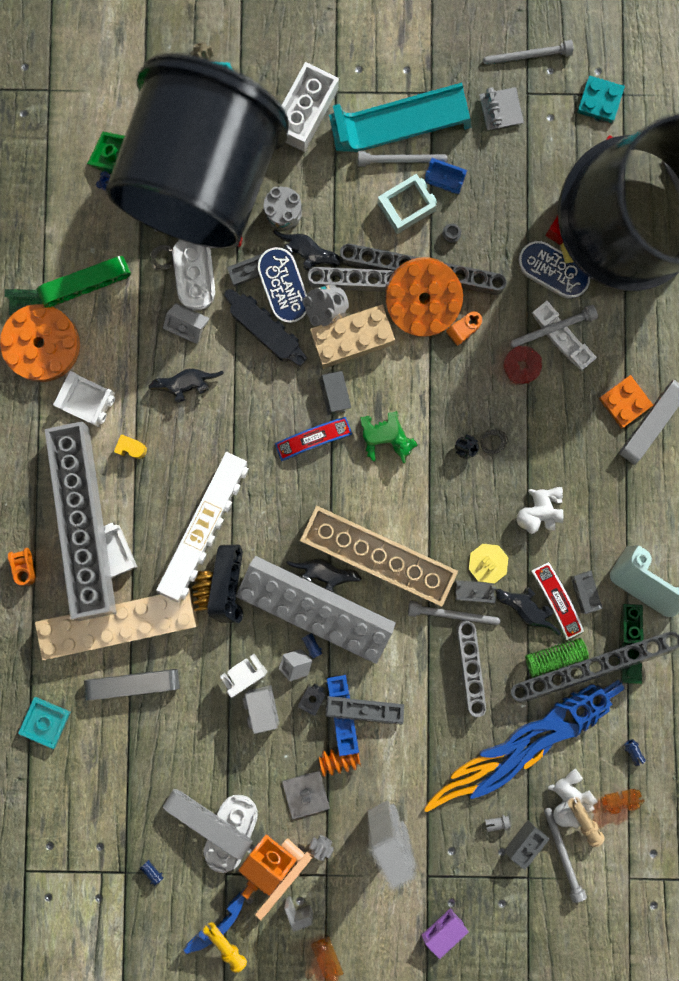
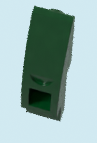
M622 604L619 649L644 640L643 605ZM631 650L627 656L635 660L639 657V653ZM642 663L622 669L621 683L641 685Z

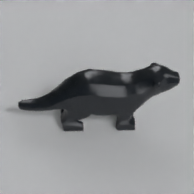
M276 229L273 230L277 237L289 242L283 249L290 252L292 256V252L300 254L305 259L303 268L308 272L312 269L313 265H341L340 258L336 253L320 248L311 237L304 234L286 235L278 232Z
M189 368L171 378H156L148 387L150 390H162L176 396L175 401L180 403L186 400L183 392L190 391L193 388H197L200 394L207 392L209 388L204 380L220 377L224 372L207 373L199 369Z
M312 559L303 563L286 561L289 566L306 570L301 578L310 582L312 581L311 578H317L322 582H326L327 586L325 589L333 593V587L346 582H360L362 580L357 571L336 568L324 559Z
M526 587L525 593L522 594L510 593L501 589L495 590L497 599L501 603L512 607L525 624L533 627L548 628L557 635H561V632L553 624L545 620V618L552 616L554 612L547 605H544L541 610L530 600L535 595V592L530 587Z

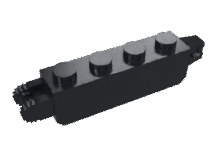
M232 289L226 290L224 295L226 301L231 305L230 313L232 317L282 362L290 360L299 367L307 361V356L300 349L299 339L291 333L289 335L285 332L284 325L278 320L274 322L270 318L272 315L265 308L261 310L256 305L258 302L249 295L247 297L244 293L240 296Z

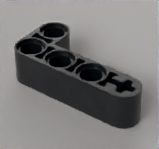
M239 544L220 545L217 550L208 602V614L220 623H240L243 619L242 607L235 603L243 555Z

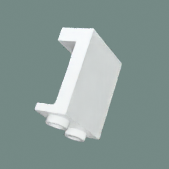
M70 371L53 405L99 427L106 419L108 407H111L115 401V393Z
M113 523L105 525L104 531L111 578H114L137 568V565L120 525H113Z

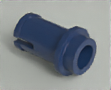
M312 633L301 638L310 653L308 656H311L312 659L323 654L322 648H319Z
M631 739L624 743V750L629 753L635 766L640 765L637 757L642 764L646 762L638 747V742Z
M150 860L139 868L151 881L150 885L156 886L163 879V873H159Z

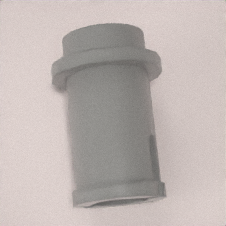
M502 815L500 818L485 819L486 825L494 824V826L487 827V832L502 829L507 831L508 828H511L508 816Z

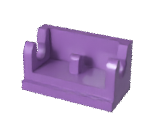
M450 908L422 934V937L427 947L440 959L469 931Z

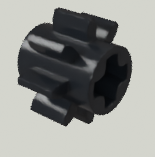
M466 434L465 438H458L455 443L456 454L466 460L469 456L474 457L479 450L478 440Z

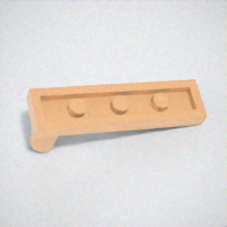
M288 838L281 847L297 859L295 861L297 864L255 914L260 920L266 916L313 858L310 850L304 854Z

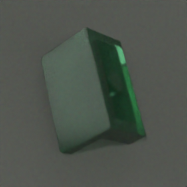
M5 289V297L9 300L10 316L23 307L43 304L37 290Z

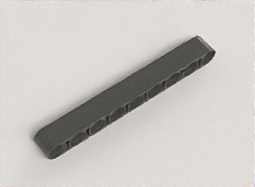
M345 244L340 249V260L343 264L370 270L395 271L400 263L419 258L354 244ZM350 251L354 255L351 258H346L343 254ZM369 255L372 257V260L366 262L362 257ZM382 259H388L391 263L389 265H383L380 261ZM445 263L455 274L460 273L464 276V280H459L462 289L498 295L506 286V278L502 274ZM479 277L483 283L476 284L473 279ZM493 281H498V282H500V283H501V287H500V288L494 287L493 284H492V282H493Z
M667 632L523 681L512 687L511 695L517 702L525 703L675 652L679 649V634ZM669 637L675 638L677 645L673 647L668 646L666 639ZM649 644H655L658 647V651L650 653L646 647ZM635 650L639 653V657L632 660L627 656L628 652ZM611 657H617L620 663L617 666H611L608 661ZM598 663L601 666V670L597 673L590 670L591 664ZM573 670H580L582 672L581 678H572L571 673ZM555 676L563 677L561 685L553 684L552 681ZM537 682H542L545 687L543 691L536 692L534 685ZM519 688L526 690V695L523 698L516 697V691Z

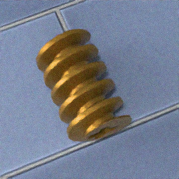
M198 571L194 580L197 584L192 586V589L198 590V592L193 594V597L198 598L193 604L198 605L199 608L194 609V611L208 610L212 584L211 577H213L214 572Z

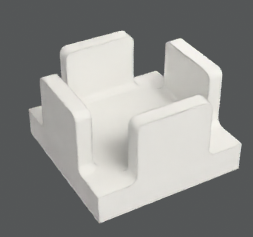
M252 654L250 658L257 670L253 668L248 659H245L228 671L235 685L232 684L226 673L220 676L231 698L266 675L267 670L264 665L262 666L255 654Z

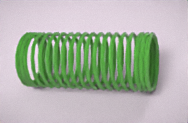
M579 637L574 639V641L571 640L567 643L564 642V644L561 643V645H554L551 648L548 647L541 651L538 650V652L526 654L525 659L532 678H535L539 674L543 675L549 673V671L552 672V669L556 671L559 668L562 669V667L588 660L589 655L583 639Z

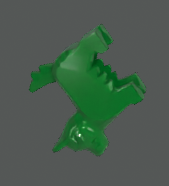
M389 412L387 421L379 422V424L375 425L370 423L372 420L371 416L360 417L361 426L363 427V438L367 444L365 450L368 452L367 457H370L373 462L376 461L375 446L391 443L401 461L406 463V457L411 454L412 449L417 447L418 444L414 438H407L405 436V432L398 420V412Z

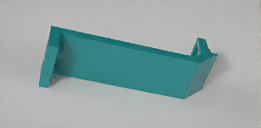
M462 82L354 113H345L341 105L337 104L333 106L334 113L329 115L336 151H364L459 124L464 125V130L472 128Z

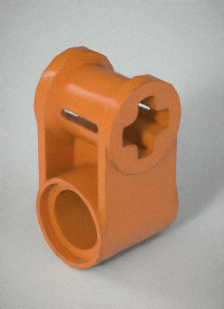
M470 312L450 326L446 333L458 346L480 327L482 316L478 312ZM470 318L472 320L476 319V323L469 324Z
M25 548L24 551L16 553L9 552L8 560L14 582L23 586L32 585L35 582L36 574L30 549ZM24 572L28 574V579L25 582L21 579Z

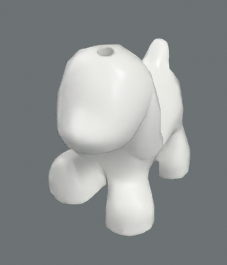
M562 487L550 490L540 489L537 491L529 489L528 492L533 496L535 506L523 508L518 512L516 517L518 525L530 534L538 531L541 521H544L546 529L555 531V522L563 523V509H553L551 501L562 503Z
M576 769L572 770L565 778L557 781L556 784L548 787V790L555 791L563 799V802L553 811L554 820L561 827L578 828L580 825L568 806L569 799L574 798L575 800V797L579 798L586 812L593 811V805L598 802L590 790L582 794L572 786V784L579 783L583 779Z

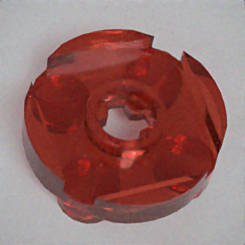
M515 347L506 355L503 362L507 378L519 385L534 381L541 373L542 357L530 347ZM525 361L528 367L520 370L518 362Z

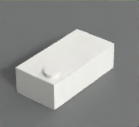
M307 62L304 63L282 104L289 121V134L286 143L304 152L306 151L338 91L339 78Z

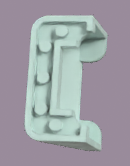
M639 545L626 546L610 572L611 581L661 615L666 617L678 615L679 587L671 586L647 570L651 564V555L648 551Z

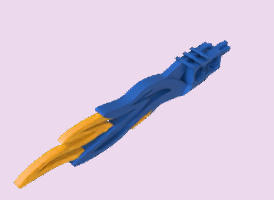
M616 680L604 689L598 685L591 684L579 692H572V697L563 698V703H555V706L542 720L533 721L519 727L504 743L480 751V756L456 769L451 774V779L473 771L477 772L467 778L444 786L429 800L425 806V812L455 797L469 794L470 798L474 799L503 786L522 767L527 769L540 760L554 743L572 737L576 738L580 735L582 729L585 732L590 724L591 727L596 725L598 719L610 711V706L613 704L609 699L625 689L619 680ZM595 696H601V701H600V703L597 704V705H594V704H593V699H594V697H595ZM580 706H584V713L582 715H577V708ZM567 709L576 723L564 721ZM554 730L543 735L535 742L530 744L528 747H526L530 742L529 738L541 732ZM529 732L527 735L523 736L522 738L517 739V738H519L520 736H522L523 734ZM508 755L501 764L498 762H488L468 768L469 766L479 762L501 758ZM494 770L486 779L481 781L479 784L456 790L441 797L448 790L456 786H461L473 782L481 778L488 772Z

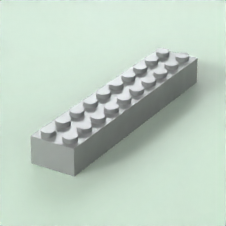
M77 422L45 429L71 619L83 621L117 614L89 427L83 422Z

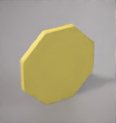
M481 544L470 553L469 571L477 581L496 583L507 574L508 557L498 545Z

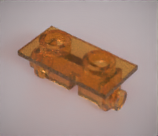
M634 788L622 791L623 799L619 798L618 792L605 794L604 797H601L602 805H606L603 813L609 812L610 815L620 813L621 809L628 808L629 811L640 809V805L644 803V799L639 800L642 797L640 790Z
M329 936L311 943L325 981H337L338 976L344 973Z

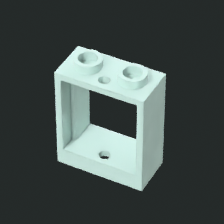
M417 174L378 196L377 203L396 234L436 210V198L432 193L429 194L426 189V182L423 178H419ZM415 184L427 206L401 220L389 199Z

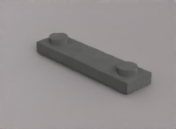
M328 696L325 717L402 725L404 720V704Z

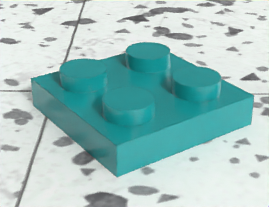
M589 75L577 113L613 124L625 86Z
M34 697L18 734L55 749L71 712L43 699Z

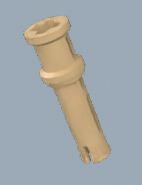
M575 797V800L574 798L569 799L568 806L581 825V832L587 837L588 844L591 847L602 845L605 837L598 830L597 823L590 819L580 799Z

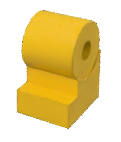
M121 434L114 452L125 456V453L128 452L130 456L141 459L146 455L147 449L141 442Z

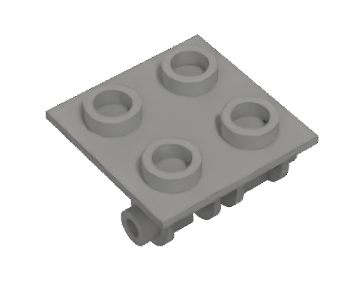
M491 87L486 89V93L480 94L487 130L524 123L516 87L495 91Z

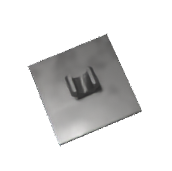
M320 770L282 781L292 820L330 809Z

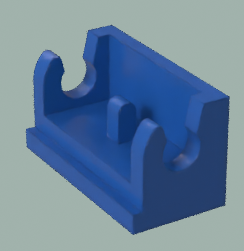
M431 158L424 181L427 184L459 195L467 170Z

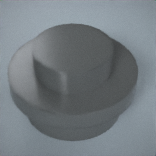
M453 223L446 225L442 232L443 238L450 243L458 241L461 237L460 227Z

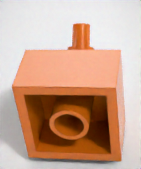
M265 835L238 870L248 880L246 884L248 886L241 895L248 899L253 891L256 892L259 889L268 896H271L297 859L268 835Z

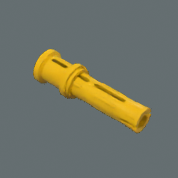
M208 923L211 930L206 925L203 932L222 953L223 961L229 963L233 973L242 971L247 963L246 958L238 953V948L235 945H230L214 923Z

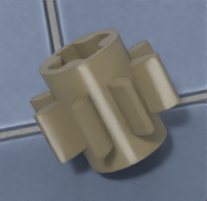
M206 42L193 45L194 51L190 52L193 56L211 60V57L214 56L211 45L207 46Z

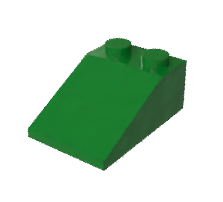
M102 131L87 164L111 175L125 136Z

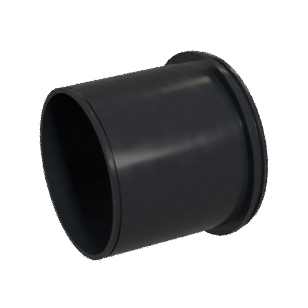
M162 53L155 55L144 63L137 74L136 83L140 94L109 179L106 194L123 212L166 235L210 248H234L240 243L274 150L281 148L287 141L289 134L287 113L280 102L266 89L229 67L188 54Z
M679 114L661 118L631 135L613 137L600 142L590 148L576 161L565 179L558 204V223L561 238L569 256L580 270L604 286L622 291H641L664 284L679 273V253L675 258H672L649 246L633 227L628 217L623 197L624 171L632 150H640L657 156L674 171L679 179Z

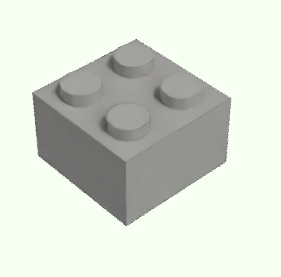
M272 686L248 690L245 698H243L245 710L248 709L250 714L247 718L249 729H253L254 734L277 729L279 718Z

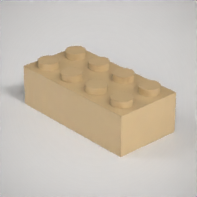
M383 304L341 318L330 325H320L310 329L323 369L392 346L395 343Z

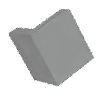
M302 649L282 655L279 670L289 681H293L309 674L312 660Z

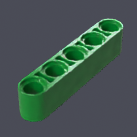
M118 256L44 283L37 287L36 290L44 307L49 308L127 279L131 276V271L124 257Z

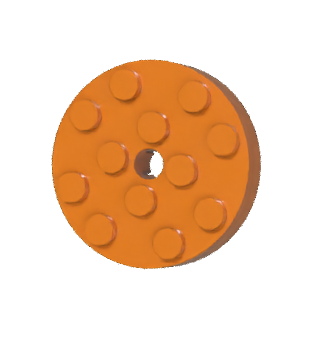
M421 257L403 263L394 271L387 283L385 301L390 317L400 329L415 336H432L446 330L456 320L462 308L463 290L457 275L449 266L434 258ZM428 293V299L424 303L419 300L420 294Z
M35 304L23 307L9 317L1 332L0 348L5 362L15 373L31 381L49 382L62 377L73 367L79 355L80 338L75 325L63 312L54 307L45 308L43 304ZM43 339L44 345L40 348L36 347L38 341Z

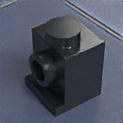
M315 683L313 686L309 684L298 708L315 716L326 696V693L323 692L324 688ZM314 695L317 700L310 702L309 697Z

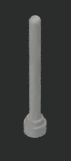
M567 40L560 43V46L487 56L483 58V63L487 65L553 54L564 55V57L572 56L573 42L572 40Z
M358 151V167H366L370 163L430 162L431 158L446 162L448 157L446 155H370L366 151Z
M589 305L577 315L512 340L510 346L517 347L582 320L593 321L598 319L596 308L594 305Z
M416 601L409 602L408 616L411 617L425 614L493 625L500 624L498 617L423 607Z
M546 808L544 812L571 886L569 893L571 901L573 903L584 901L587 899L585 890L578 885L560 831L554 820L552 809Z

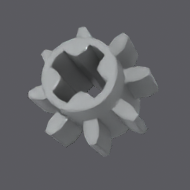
M319 835L318 839L313 837L309 848L312 849L310 854L321 861L325 857L330 859L334 848L331 846L333 842L322 835Z

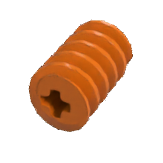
M331 749L330 756L325 751H323L321 758L319 756L323 777H326L327 770L331 775H334L335 769L341 774L342 767H344L346 772H349L350 766H352L354 771L357 770L358 764L361 767L359 753L339 756V750L335 754L333 749Z

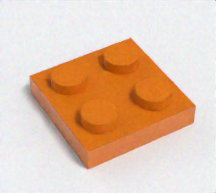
M631 375L599 398L621 429L653 406Z

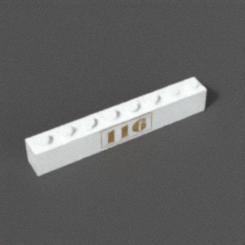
M228 452L225 453L157 588L159 594L180 603L181 599L185 600L189 593L187 587L190 581L194 582L198 574L196 569L199 564H203L207 556L205 551L208 546H212L215 540L213 534L216 529L219 530L224 521L222 516L224 512L228 513L232 505L230 500L233 495H237L241 486L239 482L241 478L245 479L249 471L247 461Z

